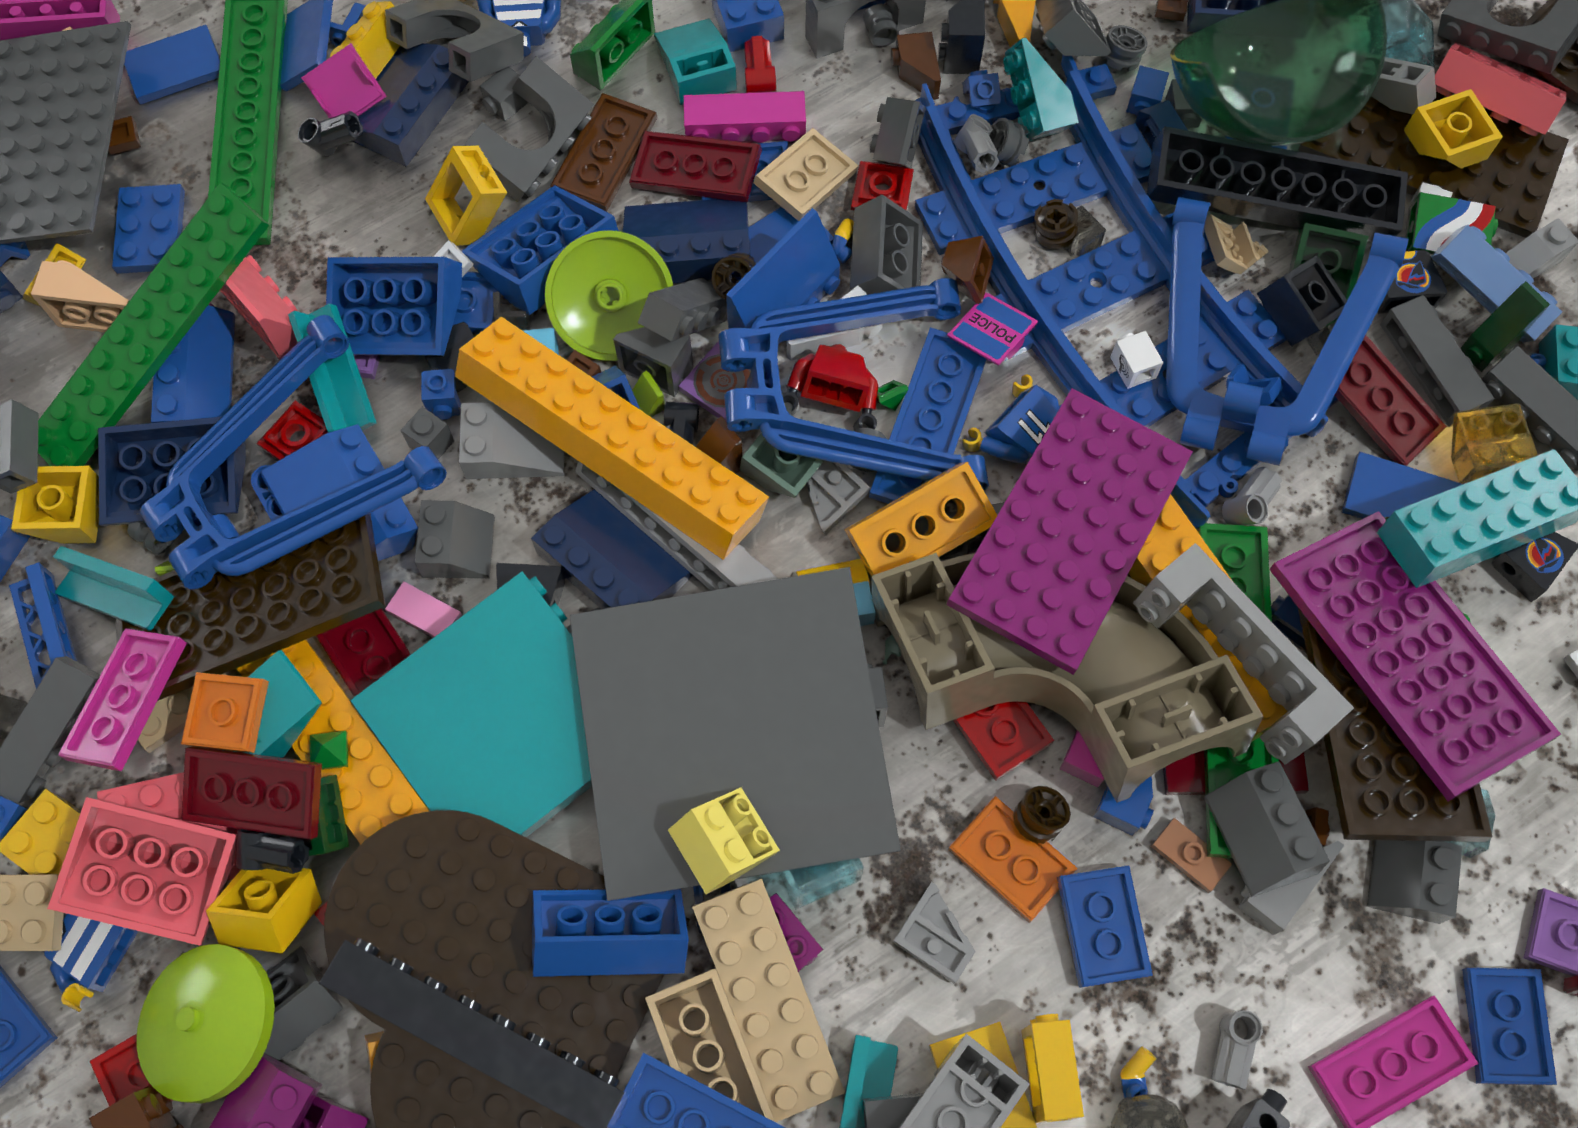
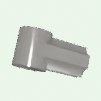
M971 114L953 140L954 144L959 150L968 155L976 171L984 173L988 170H994L999 163V159L997 157L998 152L989 136L993 128L982 117Z
M1267 467L1257 468L1238 495L1224 502L1222 515L1225 523L1246 526L1264 522L1268 516V504L1281 488L1280 483L1282 479L1276 471L1269 470Z
M1242 1010L1226 1014L1220 1022L1221 1038L1211 1080L1230 1087L1246 1090L1256 1042L1262 1036L1263 1026L1256 1014L1251 1011ZM1238 1018L1244 1020L1248 1026V1033L1244 1039L1239 1038L1234 1031V1023Z

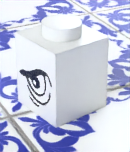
M1146 331L1135 335L1128 333L1120 337L1116 341L1110 357L1127 389L1156 379L1163 364Z

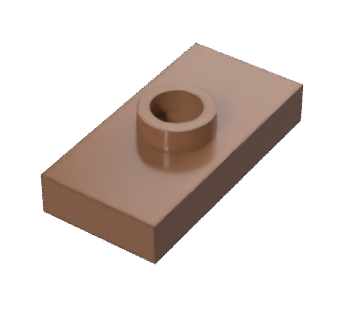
M1176 818L1169 822L1151 845L1155 851L1207 893H1210L1232 865L1225 858L1207 857V843Z

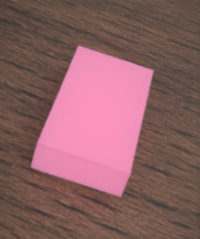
M404 581L385 608L388 614L433 638L463 616L455 608Z

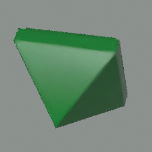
M892 380L878 387L876 402L896 411L909 389L907 385Z
M347 731L310 735V762L322 763V770L348 767Z

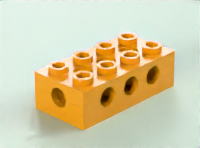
M962 462L844 530L872 578L873 575L937 553L938 557L944 555L989 529L996 519L997 513L969 463ZM950 499L957 505V512L952 518L948 517L945 513V504ZM920 516L925 517L928 521V530L923 535H920L915 529L916 520ZM891 533H895L899 538V546L893 552H890L885 544L887 536Z

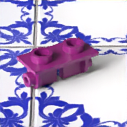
M775 893L770 897V901L799 972L817 959V955L824 949L781 897Z

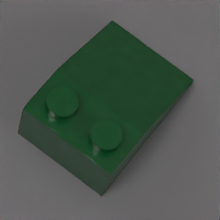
M1304 223L1299 228L1289 272L1318 255L1348 300L1358 280L1369 236ZM1338 318L1327 324L1326 327L1333 328Z

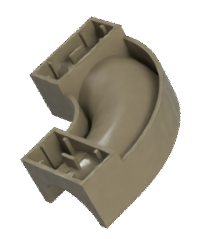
M937 553L872 576V601L876 612L874 621L877 627L886 624L900 648L915 688L920 719L925 730L999 703L1018 701L1047 707L1063 716L1079 731L1117 803L1130 798L1134 790L1141 783L1159 770L1191 754L1216 747H1228L1233 757L1246 753L1262 721L1263 714L1228 655L1218 657L1208 641L1179 611L1158 629L1152 623L1144 620L1133 602L1146 586L1128 576L1124 580L1074 675L946 605L975 553L945 561H940Z

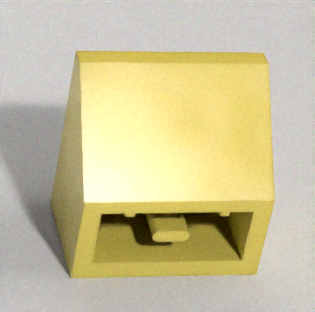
M742 787L691 809L668 829L705 894L734 881L780 851Z

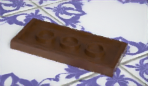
M602 93L590 114L592 119L579 133L550 187L556 185L607 212L637 157L644 131H651L657 120V112Z

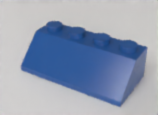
M208 305L153 376L151 423L223 417L231 409L235 314L233 312Z
M681 889L607 901L606 890H533V977L685 973L689 937Z

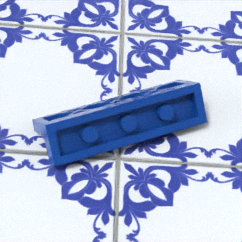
M39 562L25 567L28 575L27 579L9 585L36 689L55 658L68 656L77 661L61 601L55 593L57 587L54 576ZM32 590L35 602L33 606L24 603L23 591ZM37 615L39 616L43 631L41 636L33 633L31 630V625ZM45 645L47 646L51 661L49 666L41 663L39 660V655Z

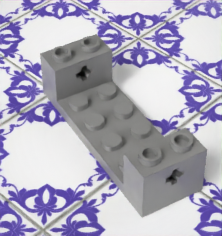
M1196 543L1156 575L1133 602L1138 608L1141 617L1147 622L1152 623L1157 629L1187 605L1192 610L1194 617L1200 623L1205 624L1217 636L1220 645L1226 650L1231 651L1243 664L1245 671L1250 676L1256 678L1268 690L1273 701L1282 705L1287 710L1280 719L1259 737L1265 743L1268 752L1273 757L1280 759L1284 765L1315 745L1354 709L1338 690Z
M966 1034L946 1056L934 1073L935 1078L899 1128H1001L1030 1084Z

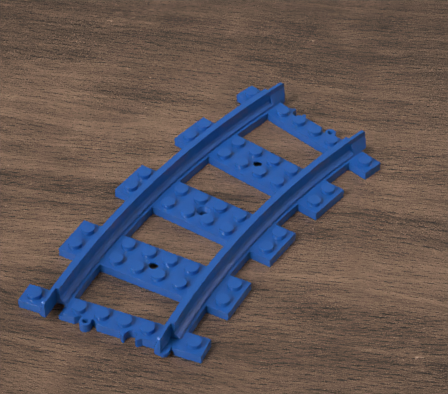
M1062 56L1061 67L1067 78L1065 85L1072 93L1079 122L1069 128L1077 144L971 180L951 135L959 133L971 114L982 117L990 125H993L1000 118L1008 120L1018 119L1020 117L1018 106L1014 105L1012 101L1011 88L1000 90L1001 103L998 105L973 108L970 104L961 103L958 96L952 102L936 106L927 83L922 84L921 96L915 101L921 102L926 109L917 144L921 148L940 191L915 200L914 207L921 221H923V225L939 256L945 254L948 242L983 236L994 256L988 280L996 293L994 297L1038 320L1034 328L1025 336L1023 346L1013 357L1032 349L1066 397L1071 388L1147 428L1177 410L1167 396L1166 378L1163 376V371L1167 370L1168 339L1155 346L1163 361L1157 378L1127 389L1117 370L1099 381L1064 334L1163 285L1170 291L1172 233L1174 228L1172 221L1174 212L1162 217L1141 185L1149 180L1152 151L1136 123L1110 132L1093 101L1094 99L1115 94L1117 86L1107 64L1078 70L1073 56ZM1035 182H1042L1045 188L1037 190L1033 184ZM1107 197L1129 233L1033 279L1027 280L1000 234L1033 223L1035 211L1039 206H1045L1046 201L1059 199L1063 200V203L1067 205L1072 203L1077 207ZM1205 232L1202 238L1201 267L1215 261ZM1201 270L1197 375L1200 387L1205 391L1209 390L1226 379L1237 364H1245L1249 380L1272 377L1281 378L1283 389L1273 403L1268 406L1286 407L1291 405L1296 400L1303 385L1270 352L1286 341L1283 333L1269 312L1265 310L1249 289L1226 302ZM1098 281L1101 283V287H1093L1090 282ZM1335 396L1333 397L1328 409L1337 401H1339ZM1325 414L1319 424L1313 430L1306 433V435L1310 437L1317 436L1328 422L1327 415ZM1244 432L1187 479L1180 475L1171 495L1195 529H1199L1200 526L1208 521L1210 513L1206 507L1216 500L1219 493L1225 498L1233 497L1238 490L1237 481L1263 463L1246 459L1252 433ZM1294 436L1287 437L1283 452L1288 446V441Z

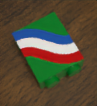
M1420 192L1409 208L1405 237L1409 238L1407 249L1408 251L1425 250L1429 254H1434L1458 228L1465 225L1479 228L1487 237L1485 241L1491 245L1492 237L1495 235L1498 227V219H1494L1496 206Z

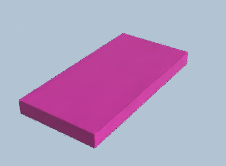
M125 629L58 756L66 761L122 771L187 643L176 636Z
M1433 995L1308 1066V1069L1344 1128H1370L1474 1067L1478 1062L1436 996Z

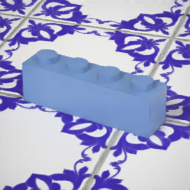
M1469 225L1458 228L1431 258L1491 314L1521 284L1527 281L1550 304L1520 339L1523 343L1536 340L1563 312L1556 306V299L1549 293L1541 292L1532 284L1534 282L1533 278L1528 273L1520 269L1517 270L1510 264V258L1503 250L1499 248L1494 249L1485 241L1487 237L1479 228L1475 226L1470 227Z

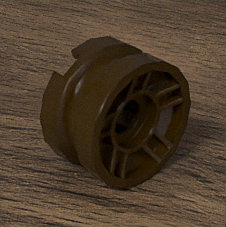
M1059 199L1046 201L1045 206H1039L1035 211L1034 235L1036 240L1042 246L1049 249H1060L1072 244L1077 238L1078 211L1072 203L1067 205L1063 203V200Z
M738 252L730 254L716 263L712 271L711 280L719 296L726 300V294L739 282L735 277H732V274L736 271L740 273L742 279L756 265L753 257L746 253Z
M1047 786L1031 788L1015 807L1013 813L1014 824L1018 831L1026 839L1045 844L1049 840L1053 841L1068 824L1071 816L1070 807L1066 799L1057 790Z

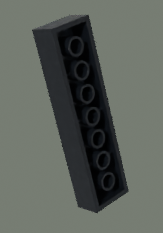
M1164 126L1153 142L1147 195L1151 201L1176 205L1178 197L1210 202L1209 212L1300 228L1304 223L1367 235L1369 236L1368 241L1373 242L1375 232L1397 236L1403 231L1408 172Z
M358 937L354 944L344 940L319 984L581 1127L607 1128L625 1093L616 1088L620 1080L597 1068L593 1075L582 1069L585 1061L564 1050L561 1051L559 1056L548 1051L551 1044L549 1041L532 1032H528L524 1038L513 1032L517 1025L516 1023L497 1013L494 1014L492 1019L480 1014L479 1010L482 1005L461 994L458 1001L447 996L444 993L448 986L428 975L423 982L411 976L414 968L393 956L389 963L376 957L380 950Z

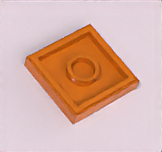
M196 672L181 744L192 747L255 753L269 681L260 678Z

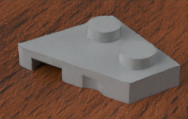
M824 461L807 482L821 530L825 535L870 493V487L847 465Z
M933 882L930 883L893 941L898 947L954 985L976 952L967 936L961 931L954 914L948 909L942 899L937 885Z

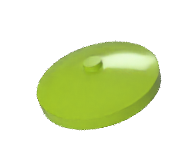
M603 230L592 232L571 242L553 262L545 286L547 313L558 335L571 348L590 358L618 361L613 340L616 334L644 327L638 324V320L649 293L673 286V281L662 257L644 240L621 231Z
M208 944L183 953L162 971L144 1001L137 1028V1052L140 1066L146 1079L156 1091L174 1101L207 1103L228 1095L251 1075L267 1048L274 1022L275 1005L273 990L269 977L262 965L252 955L241 949L221 944Z

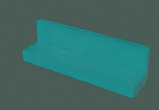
M327 304L310 314L297 311L289 313L288 317L297 343L308 335L306 332L308 324L314 318L321 315L332 317L347 337L337 305ZM349 343V347L344 354L337 358L326 360L309 376L328 433L359 424L363 431L377 424Z
M60 546L53 555L58 562L70 570L55 591L58 596L148 631L154 628L175 597L155 579L72 549Z
M855 1036L839 1128H865L862 1099L891 1096L898 1055V1047L896 1045L872 1041L871 1037Z

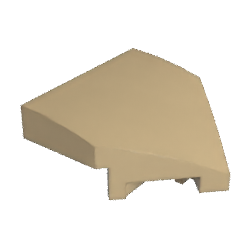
M1212 214L1206 218L1204 231L1217 266L1233 273L1242 274L1269 252L1263 244L1260 246L1257 241H1252L1247 225L1244 222L1233 229L1232 226Z

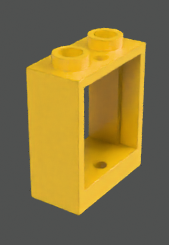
M479 145L452 146L425 200L449 241L453 242L456 246L470 245L484 235L507 195V191ZM463 181L473 196L464 213L455 200V196Z
M1058 1014L1035 1016L1036 1019L1030 1020V1025L1021 1030L1035 1123L1084 1117L1070 1020L1059 1021Z

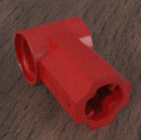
M752 36L750 40L744 42L746 93L776 92L775 66H772L770 41L762 36Z

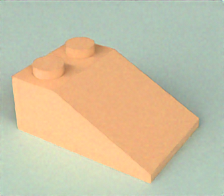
M63 260L57 262L42 261L31 292L32 297L58 327L106 332L129 302L126 298L85 271Z

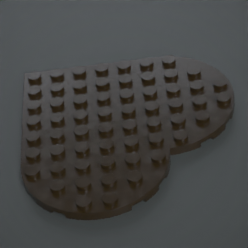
M453 810L421 812L396 820L381 828L366 839L346 861L334 882L327 902L324 940L329 965L344 940L354 944L358 937L377 947L380 951L376 957L389 963L393 956L413 967L411 976L423 982L428 975L448 986L444 993L447 996L458 1001L461 994L481 1004L480 1014L492 1019L494 1014L497 1013L516 1023L517 1025L513 1032L524 1038L528 1032H532L549 1041L551 1044L548 1051L559 1056L561 1051L564 1050L585 1061L582 1069L592 1075L597 1068L616 1078L649 1009L645 997L657 992L665 975L533 977V890H606L604 876L494 821L468 812ZM685 917V918H686V924H687V926H688V924H689V922H690V919L687 918V917ZM349 1000L362 1015L385 1029L373 1060L370 1083L371 1107L377 1128H583Z

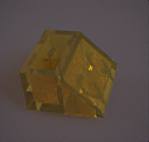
M1520 403L1460 411L1454 414L1451 460L1459 483L1471 482L1538 456Z

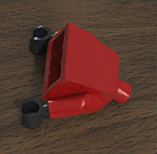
M835 344L831 347L819 345L816 354L810 353L796 361L786 385L788 392L782 394L784 403L788 402L793 406L792 416L796 413L798 407L797 393H801V397L857 412L862 410V415L854 423V431L862 428V423H865L868 428H876L877 420L872 415V411L876 410L878 382L866 368L864 357L848 352L841 344Z

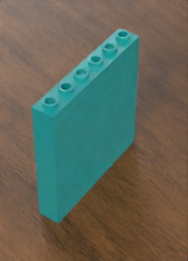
M523 571L350 700L430 811L453 810L479 815L524 837H528L592 787L572 632L570 633L563 624L568 618L556 602L549 606L542 597L547 591L536 576L529 580Z

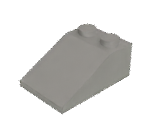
M493 402L461 403L459 464L466 479L564 476L565 452Z

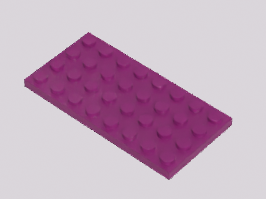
M1071 388L946 605L1074 675L1193 451Z
M1378 511L1275 562L1269 570L1449 802L1555 740L1561 733L1440 585L1433 581L1418 588L1414 586L1377 534L1378 530L1386 522V519Z

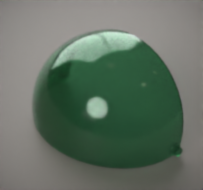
M1279 0L1213 23L1180 41L1170 53L1175 79L1183 97L1199 118L1219 133L1232 139L1265 146H1289L1320 139L1332 134L1351 121L1361 111L1375 90L1386 55L1387 25L1385 12L1381 0Z

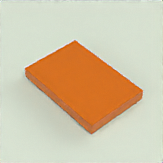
M995 796L951 844L948 850L1030 923L1059 890L1057 877L1073 874L1077 867L1047 841L1045 844L1026 839L1014 824V812Z

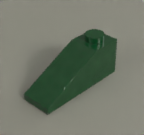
M1525 281L1470 335L1460 349L1482 373L1509 353L1550 304Z

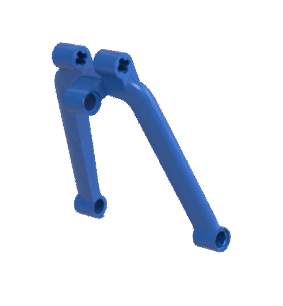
M1178 197L1172 221L1174 228L1172 233L1166 389L1170 402L1176 409L1187 414L1180 444L1213 451L1219 427L1252 433L1246 459L1280 466L1287 437L1306 434L1313 430L1323 419L1397 274L1398 268L1402 266L1409 238L1374 233L1367 264L1296 400L1286 407L1261 406L1260 401L1264 387L1229 381L1224 398L1203 390L1198 383L1202 238L1211 203Z
M941 278L933 281L930 285L772 310L756 318L751 328H730L720 332L718 339L721 368L730 372H739L745 369H750L751 371L747 379V388L732 389L724 394L727 428L735 432L760 429L762 436L770 445L786 453L924 481L933 479L959 463L968 462L985 491L989 487L984 456L967 455L961 457V455L944 453L795 418L786 410L780 386L777 359L778 343L931 316L938 320L953 319L961 314L956 280Z
M321 315L314 318L307 326L306 332L308 335L301 339L174 464L167 477V487L142 505L140 514L157 541H172L182 534L184 528L189 534L190 538L177 546L169 555V562L186 588L198 589L205 586L218 571L228 576H240L252 572L411 493L418 487L422 490H431L438 487L445 480L447 472L444 466L429 447L421 446L409 452L404 461L401 460L394 466L241 536L228 516L224 514L212 515L207 511L200 494L203 482L322 363L328 359L341 356L348 349L349 340L332 317Z

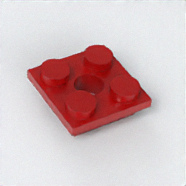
M860 161L851 210L854 211L856 207L880 195H884L907 211L914 169ZM886 184L890 188L888 190H879L875 186Z
M295 400L256 444L276 459L281 460L327 434L328 431L321 417ZM305 431V435L301 440L290 441L291 436L295 432Z

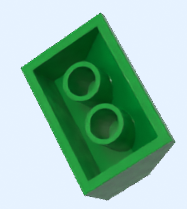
M621 0L618 4L612 6L608 15L599 24L594 25L590 34L572 49L570 58L573 74L601 91L656 33L652 0Z

